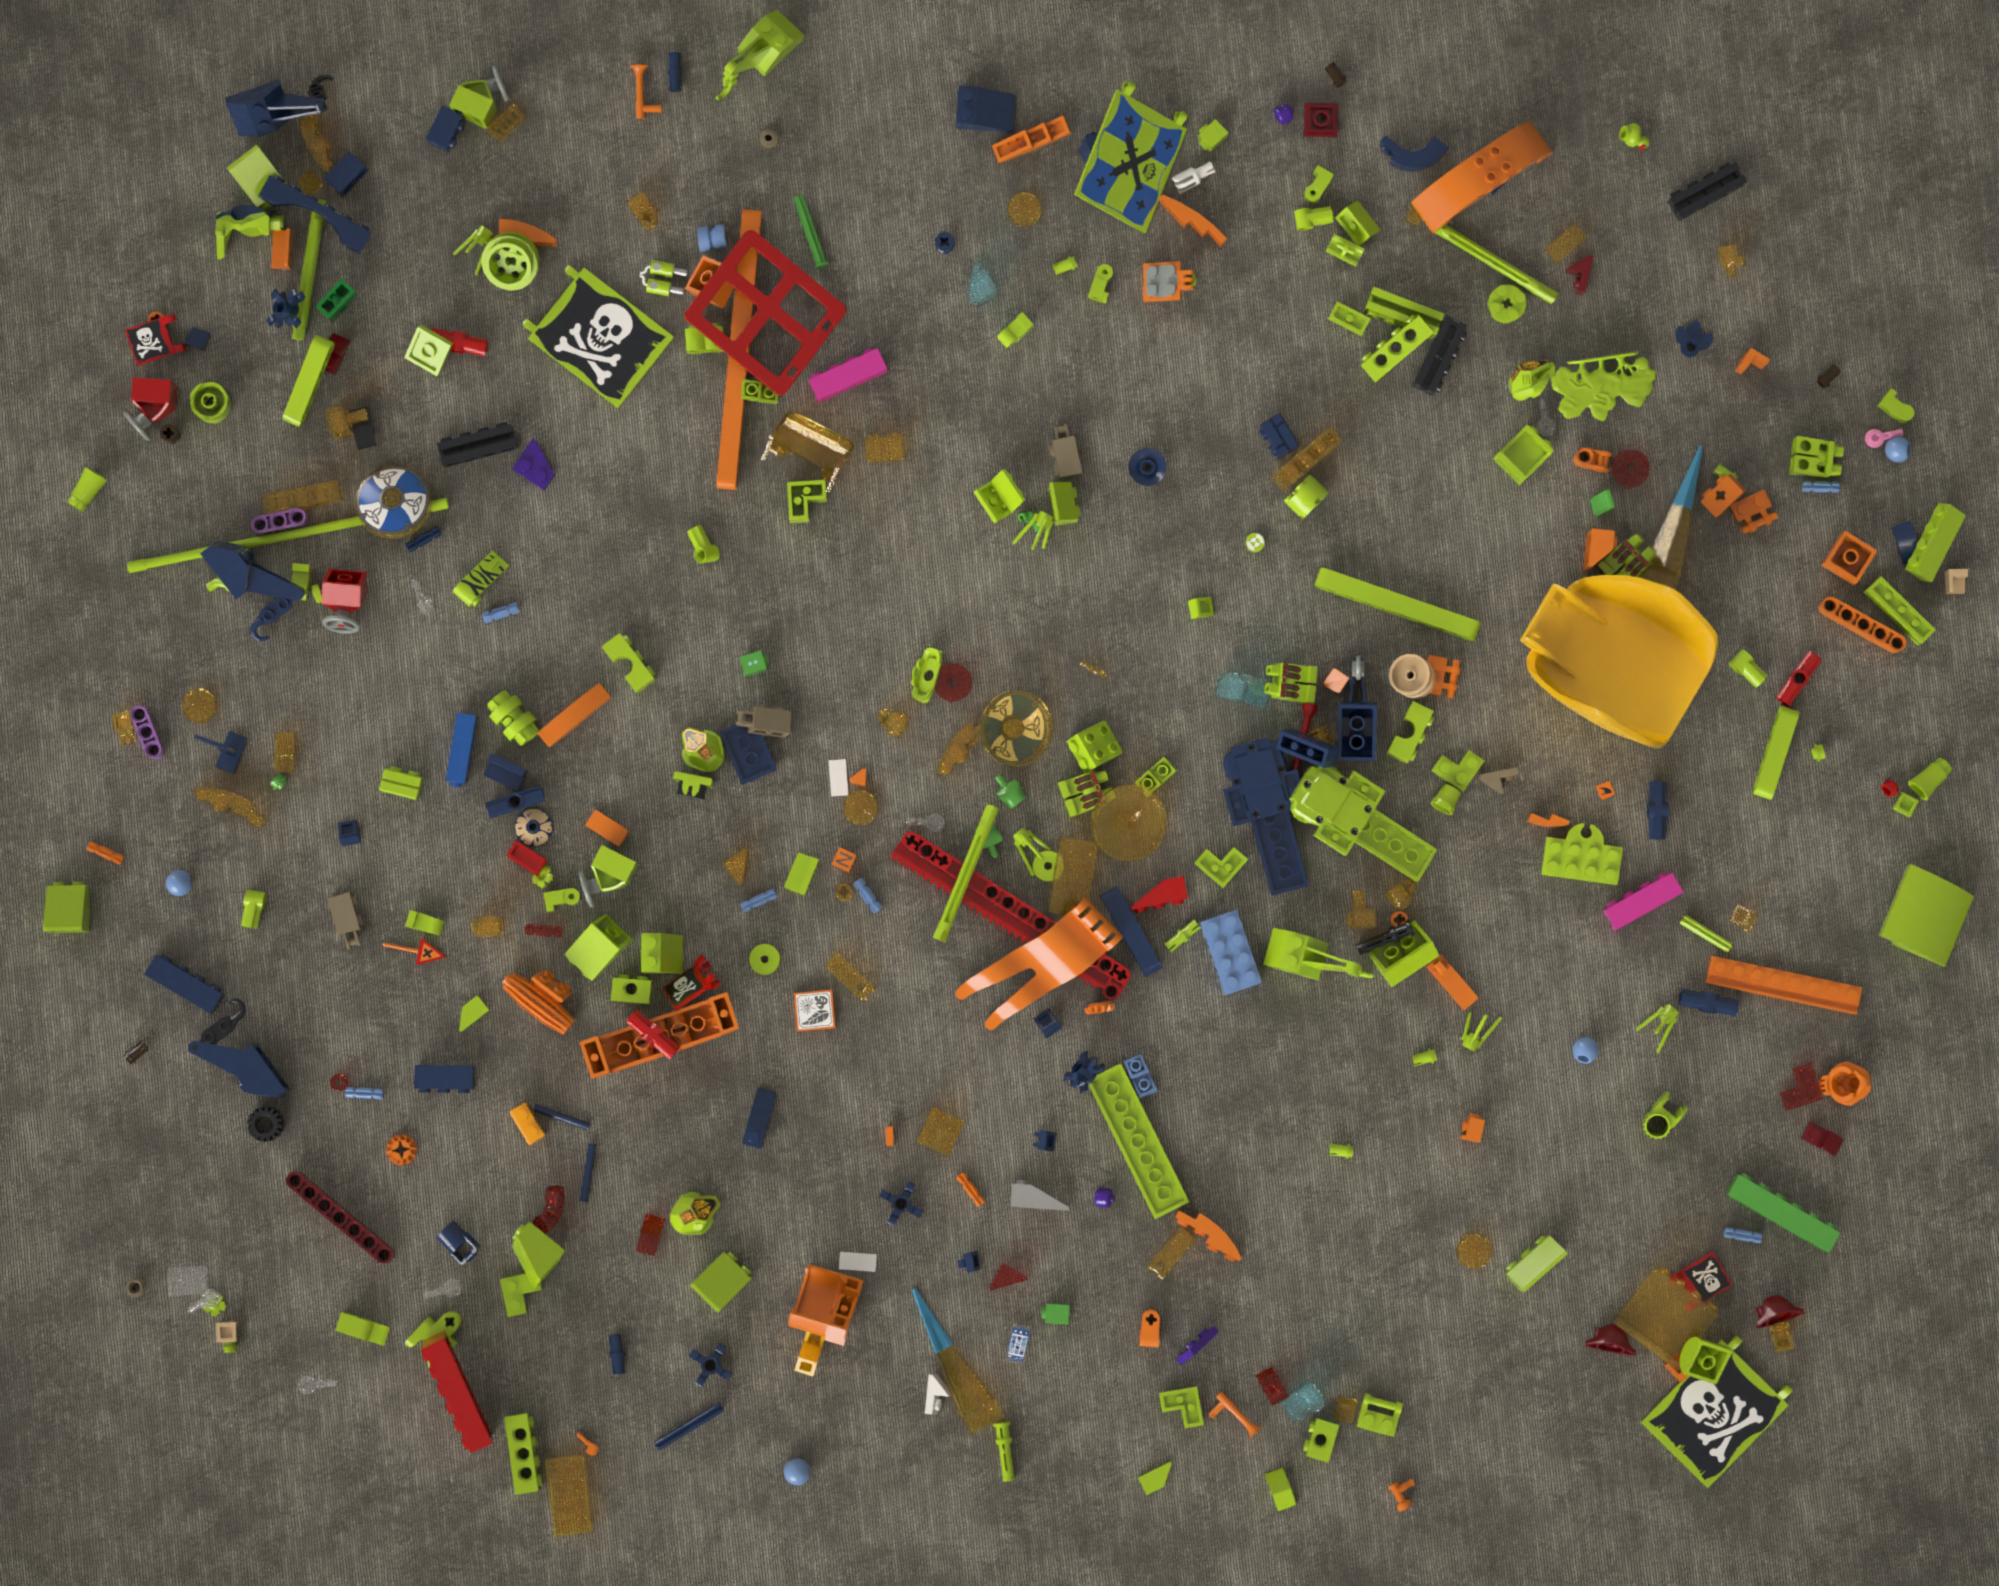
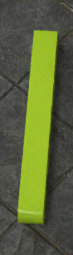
M1322 567L1314 584L1315 587L1469 641L1476 640L1481 622Z

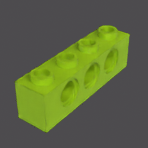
M1420 314L1410 316L1405 321L1407 324L1402 329L1400 327L1396 328L1391 333L1392 337L1388 341L1382 340L1376 346L1377 350L1373 354L1368 352L1362 358V368L1375 383L1434 333V330ZM1413 329L1416 332V337L1408 339L1405 336V332ZM1399 342L1402 348L1400 351L1395 352L1391 349V344ZM1383 354L1387 357V361L1384 364H1379L1376 361V357Z
M529 1412L505 1416L515 1495L539 1491L540 1486H543L542 1475H538L537 1467H540L539 1455H535L534 1447H537L536 1436L532 1435V1428H534L533 1416H530ZM519 1428L526 1431L524 1439H520L516 1435ZM521 1448L528 1449V1458H522L519 1455ZM524 1467L531 1469V1477L526 1478L522 1475Z

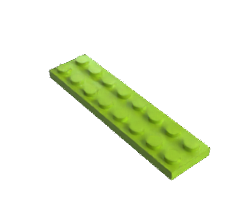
M1120 1063L1096 1075L1095 1079L1088 1085L1154 1219L1189 1203L1122 1064Z

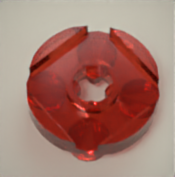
M1624 450L1614 458L1610 469L1614 480L1619 485L1625 488H1632L1641 485L1648 478L1650 465L1647 457L1642 452ZM1627 464L1630 466L1633 464L1635 466V468L1633 469L1635 471L1634 473H1628L1626 471Z
M952 663L943 665L940 668L935 690L941 699L947 702H957L970 693L972 679L965 667ZM956 678V682H959L958 686L954 685L953 688H950V684L947 681Z

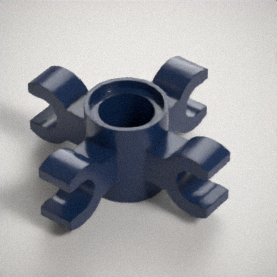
M275 289L271 293V297L275 300L273 305L274 314L270 315L266 321L269 326H272L274 323L276 328H280L285 319L288 326L293 324L295 328H298L301 324V320L297 317L299 312L298 303L305 299L303 291L298 294L296 289H292L287 298L285 292L282 291L279 294L278 290Z
M1087 1050L1080 1054V1060L1073 1065L1071 1072H1066L1063 1077V1081L1071 1080L1070 1087L1076 1088L1079 1086L1080 1094L1088 1090V1084L1095 1079L1097 1073L1103 1072L1105 1066L1104 1063L1097 1065V1057L1088 1058Z
M909 1181L902 1195L895 1196L883 1189L879 1197L891 1202L894 1210L887 1221L892 1226L895 1225L901 1212L908 1211L919 1218L923 1213V1210L910 1204L909 1196L915 1187V1184ZM904 1198L907 1201L906 1208L898 1209L896 1207V1200Z
M719 1343L713 1355L708 1357L694 1349L692 1350L689 1357L702 1364L703 1370L695 1384L702 1387L708 1376L714 1373L729 1381L733 1373L721 1367L719 1361L726 1349L725 1345ZM707 1360L715 1361L716 1368L714 1370L706 1368Z

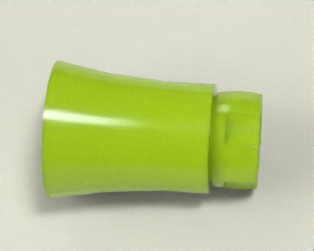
M85 466L68 503L84 511L108 480Z
M1939 757L1920 774L1909 780L1908 785L1918 797L1927 801L1936 788L1947 778L1952 768L1945 759Z

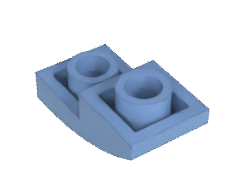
M1141 1054L1124 1061V1065L1140 1099L1157 1092V1088Z

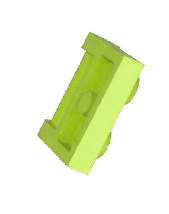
M1365 1393L1356 1427L1394 1437L1403 1403L1386 1401ZM1371 1404L1393 1410V1416L1368 1410V1405Z

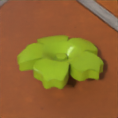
M546 865L538 877L533 875V884H537L541 888L546 887V882L550 883L554 875L550 874L552 872L551 867Z
M220 1293L213 1296L211 1294L206 1295L204 1299L205 1304L202 1305L203 1311L207 1313L211 1311V1316L216 1317L217 1314H220V1310L224 1311L226 1308L225 1302L221 1301L223 1296Z

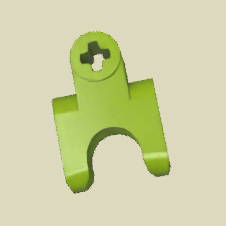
M455 1311L447 1312L437 1322L429 1316L405 1341V1345L413 1347L419 1341L445 1331L454 1348L458 1342L452 1335L462 1324L460 1314ZM454 1317L455 1320L453 1322L455 1325L452 1324L449 1326L447 1324L449 1322L447 1318Z

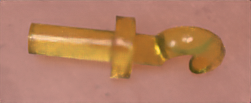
M1081 661L1080 665L1090 670V674L1102 675L1101 679L1107 677L1106 673L1102 670H1097L1095 665L1091 666L1085 661Z

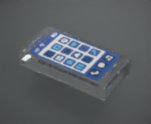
M1013 1323L1005 1356L1006 1362L1024 1365L1032 1327Z

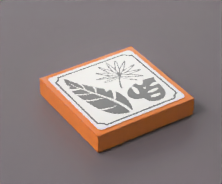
M832 990L794 993L797 1032L836 1028Z

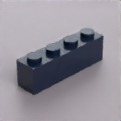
M162 954V956L155 955L144 973L145 976L209 1014L215 1013L225 996L221 992V987L214 983L210 986L205 983L206 979L197 973L193 976L188 973L189 968L180 963L178 966L173 964V959L165 954Z

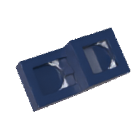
M1911 521L1891 528L1903 564L1908 563L1918 542Z

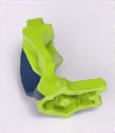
M238 205L227 212H217L215 230L217 259L225 257L227 242L232 229H236L250 237L267 236L273 230L280 231L284 227V215H274L272 210L266 211L253 205Z

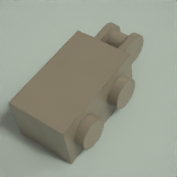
M1066 423L1060 427L1053 426L1056 440H1052V446H1049L1051 457H1055L1056 464L1053 465L1055 476L1059 475L1060 480L1082 476L1083 472L1075 436L1069 437ZM1065 433L1066 437L1059 439L1058 435Z
M758 704L749 711L739 710L736 712V715H738L736 725L748 727V733L783 738L790 734L791 711L785 710L784 707H774L773 709L767 708L766 705Z
M351 892L327 898L337 935L344 937L347 949H351V946L354 945L361 946L357 931L362 930L361 925H364L362 915L357 912L356 907L359 906L356 895L353 896ZM354 933V938L348 939L347 934Z

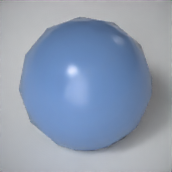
M1897 436L1891 438L1886 443L1885 453L1891 461L1897 463L1904 462L1910 456L1911 445L1906 438Z
M184 870L171 872L166 879L167 890L174 896L186 895L191 890L189 873Z
M1581 1037L1573 1045V1055L1581 1063H1591L1599 1055V1046L1593 1038Z
M800 1458L788 1461L784 1468L785 1479L793 1485L806 1483L809 1478V1464Z

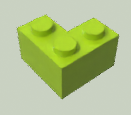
M826 481L787 482L790 523L809 522L808 503L827 502Z

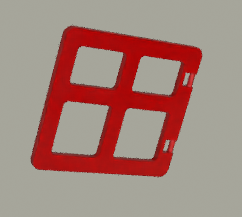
M748 230L742 235L687 308L684 318L690 325L777 395H784L846 313V307L757 232ZM750 248H754L783 272V277L768 296L763 294L736 271L737 265ZM725 282H728L757 306V312L734 341L702 316L703 310ZM794 284L799 285L827 309L826 314L812 332L808 331L780 307V303ZM769 318L773 319L801 342L800 349L778 377L746 351L749 344ZM828 320L832 324L824 331L821 327ZM793 366L797 371L790 377L787 373Z

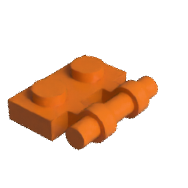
M1764 489L1733 503L1729 507L1736 523L1744 520L1746 524L1740 527L1742 534L1752 533L1757 530L1756 528L1770 525L1772 521L1778 519L1776 512L1768 514L1766 511L1772 507V504ZM1759 513L1761 518L1752 521L1751 516Z
M1428 655L1427 661L1434 667L1436 673V683L1429 695L1441 696L1442 689L1447 690V698H1454L1455 691L1458 689V685H1456L1457 678L1461 672V668H1459L1460 660L1453 659L1452 667L1446 666L1448 658ZM1445 672L1451 673L1449 683H1443Z

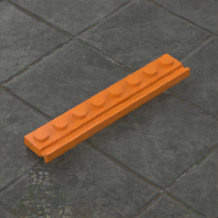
M1710 956L1705 981L1706 984L1854 1015L1858 1013L1857 1010L1862 992V987L1715 956Z

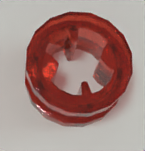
M335 1074L332 1076L330 1084L334 1090L343 1091L348 1087L349 1080L344 1074ZM338 1077H342V1081L345 1082L344 1086L340 1085L341 1088H338L335 1083V1079H339Z

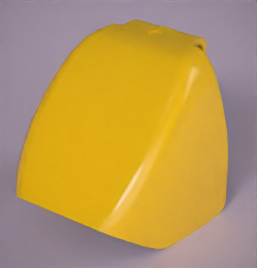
M1599 575L1581 578L1569 585L1567 589L1553 583L1520 639L1522 643L1531 649L1526 660L1529 673L1552 697L1599 727L1652 748H1662L1672 737L1707 677L1715 660L1718 647V635L1714 628L1681 593L1668 586L1627 575Z

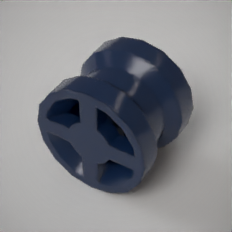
M942 232L937 235L935 239L937 251L942 254L952 251L954 239L951 234Z

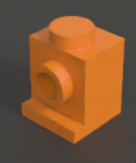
M1469 1114V1117L1463 1121L1462 1125L1464 1135H1460L1459 1139L1477 1143L1481 1142L1485 1120L1480 1119L1481 1115Z

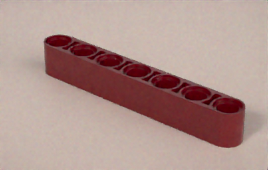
M292 1172L287 1176L286 1184L290 1189L375 1260L385 1264L394 1259L395 1252L391 1246L301 1172ZM294 1175H298L301 1179L298 1186L292 1184V1177ZM310 1187L314 1188L316 1192L313 1198H309L306 1194L307 1189ZM323 1200L330 1202V1208L327 1211L321 1207ZM339 1212L345 1215V1220L342 1223L336 1220V1215ZM354 1224L360 1228L358 1235L351 1233V1227ZM368 1237H372L375 1241L372 1248L367 1247L365 1243ZM383 1249L388 1250L390 1253L387 1260H383L380 1256Z

